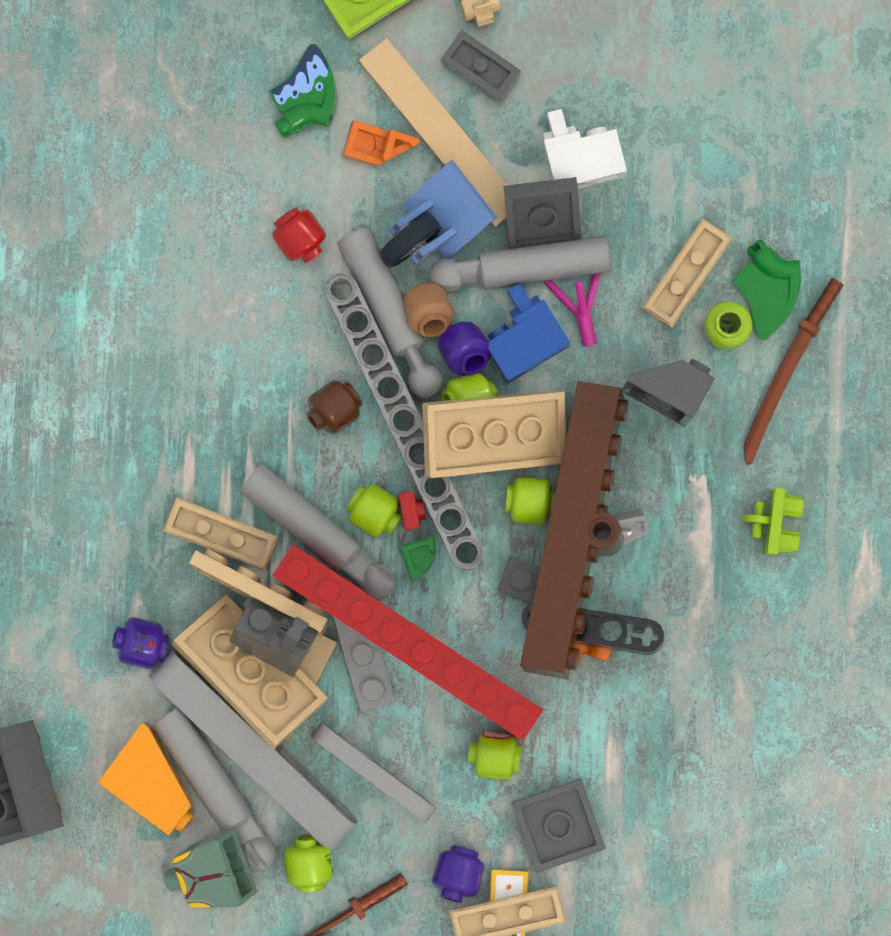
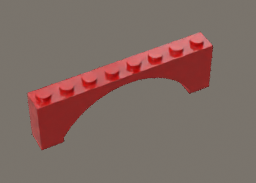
M295 545L291 546L273 573V577L523 741L542 713V708Z

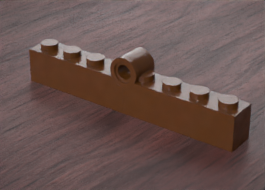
M577 382L520 663L522 669L527 673L568 680L570 670L575 671L577 669L580 650L575 648L577 634H583L585 630L587 613L582 612L584 599H590L594 584V577L589 576L592 562L597 563L599 556L607 557L616 554L624 543V534L618 520L608 513V506L603 505L606 491L611 492L614 485L615 471L610 470L613 456L618 457L621 449L622 436L617 435L620 421L625 422L628 414L629 401L624 400L620 387ZM607 529L611 531L610 536L606 539L600 540L596 538L601 530Z

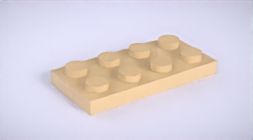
M562 390L422 403L425 476L428 478L561 464L566 441L565 392Z
M207 549L204 554L197 550L193 554L189 564L194 571L250 600L254 598L284 616L286 614L294 619L298 617L309 623V627L318 631V635H324L329 622L324 617L326 614L325 610L307 600H305L303 605L292 601V593L277 584L272 583L269 589L259 583L261 580L259 575L242 566H239L237 571L227 567L229 562L226 561V558L210 549Z
M226 594L173 640L172 646L274 750L325 704L328 697L300 669H298L293 678L229 642L234 628L244 611Z

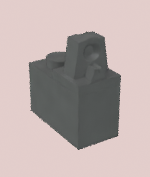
M252 598L235 626L229 642L294 678L309 652L318 631L309 627V623L298 617L294 619L286 614L284 616Z

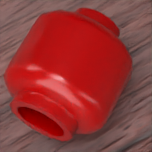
M295 207L273 223L276 228L272 232V238L288 260L295 261L302 258L307 263L323 251L319 245L325 240L326 232L310 210L300 211Z

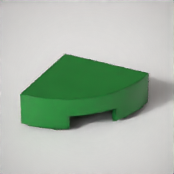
M434 535L400 546L411 582L424 575L433 563L436 553Z

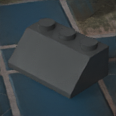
M691 359L689 363L680 360L632 373L622 392L685 427L694 417L715 378L709 375L711 369L694 359Z
M33 720L0 729V845L64 826L61 818V809L50 780V771L46 766L41 749L40 736L36 731Z

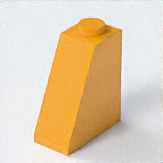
M147 722L142 723L98 783L168 836L175 829L181 833L194 816L189 812L194 803L155 731Z

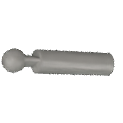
M370 227L350 233L340 239L337 244L392 356L404 357L410 368L408 376L410 391L422 399H429L437 395L442 386L441 373L435 366L425 363L419 352L425 339L422 335L413 331L407 323L403 303L404 296L388 264L380 254L381 250Z
M606 236L483 252L479 253L477 260L462 262L442 258L430 267L429 280L430 283L439 284L446 290L447 294H450L460 286L481 284L484 289L517 285L519 283L525 284L610 272L611 266Z
M260 464L240 488L239 492L336 571H344L361 585V589L373 598L383 599L395 588V574L390 567L374 561L360 549L361 544L263 464Z
M176 708L154 723L151 727L219 829L224 831L232 827L235 828L249 869L255 872H263L272 866L276 859L274 843L265 836L252 816L253 811L194 723L179 708Z

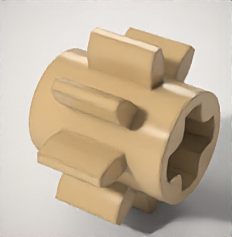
M459 0L465 20L475 19L478 27L493 23V13L501 11L499 0Z

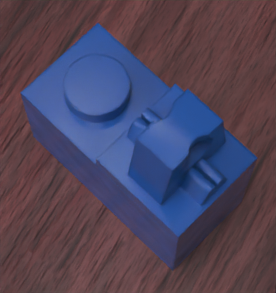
M520 283L507 290V294L515 306L513 310L509 311L513 327L508 329L505 324L487 335L490 339L488 349L491 353V359L507 385L570 346L569 339L544 299L541 301L537 295L530 299Z

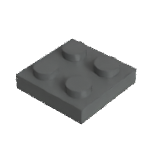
M576 177L503 186L509 249L581 239L579 195Z
M582 779L512 802L536 873L606 849Z

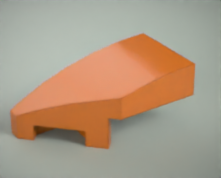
M353 120L341 156L378 166L418 145L420 139L392 129L386 131Z

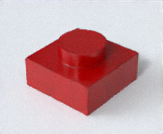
M413 491L400 493L399 498L405 531L420 529L419 521L426 520L422 498L415 499Z

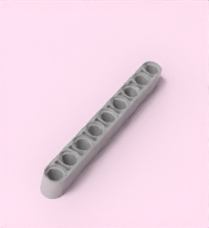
M335 273L329 277L325 286L326 296L452 562L461 570H472L480 564L483 558V548L449 476L439 477L446 484V490L443 495L431 497L426 493L425 484L431 478L425 476V463L415 464L409 458V453L414 446L424 445L423 421L357 282L348 273ZM341 282L348 283L352 287L351 295L343 300L337 299L332 295L334 286ZM352 316H364L368 320L366 329L358 333L349 330L347 324ZM376 347L383 352V359L379 364L368 365L364 362L363 354L368 348ZM385 380H393L399 385V391L392 398H384L378 392L380 384ZM406 412L414 417L415 423L410 430L400 431L394 426V419L399 413ZM450 510L459 513L462 519L460 527L452 531L443 528L440 522L441 516ZM465 543L472 544L478 553L475 561L469 564L460 562L456 556L458 547Z

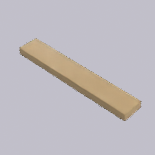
M386 38L359 60V64L443 166L451 160L455 162L496 214L497 218L491 224L494 228H497L506 220L503 186L508 184Z

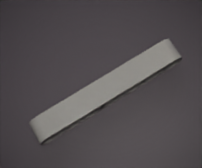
M176 649L150 675L153 684L324 847L334 850L358 825L355 816L281 745H278L273 750Z

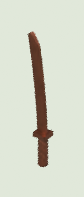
M831 278L828 282V286L823 290L810 315L807 316L806 320L802 319L798 325L800 330L784 357L744 443L747 465L753 463L767 426L811 338L817 336L820 331L818 328L821 323L820 321L823 320L827 310H829L833 304L832 302L844 286L834 278Z
M399 873L391 878L390 881H386L380 887L370 891L369 894L367 893L357 900L355 896L350 898L348 901L351 907L303 936H319L354 914H357L360 920L365 918L364 912L408 886L402 874Z

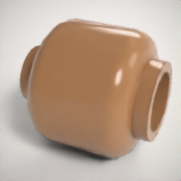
M418 284L410 289L403 298L407 323L413 331L422 336H439L453 321L454 312L448 294L439 284Z

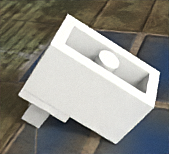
M562 109L547 112L551 132L543 133V149L551 180L576 177L578 189L625 178L627 169L616 129L607 131V127L594 128L585 132L586 137L581 138L580 132H576L575 126L566 127Z

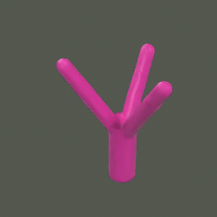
M601 273L593 274L586 301L582 281H576L578 307L552 280L543 281L577 317L583 347L597 344L591 310Z

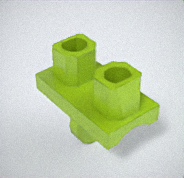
M774 488V490H771L768 516H764L766 502L755 501L754 514H743L742 522L752 524L751 538L762 539L763 525H767L763 555L776 556L778 552L789 553L798 551L800 532L781 530L783 516L802 518L804 498L786 494V489Z

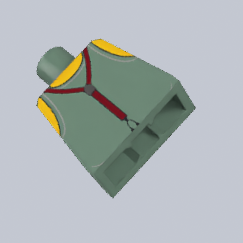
M234 827L187 847L173 858L174 869L167 870L164 876L167 889L169 891L182 890L187 904L192 908L238 907L258 892Z

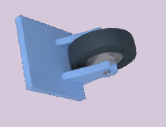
M451 160L403 203L409 214L389 228L394 237L382 248L380 254L391 267L399 265L409 257L417 264L437 250L440 251L444 258L451 259L492 223L497 216L455 162Z

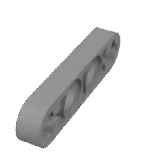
M321 723L311 736L319 745L421 821L426 823L436 810V807L324 723Z

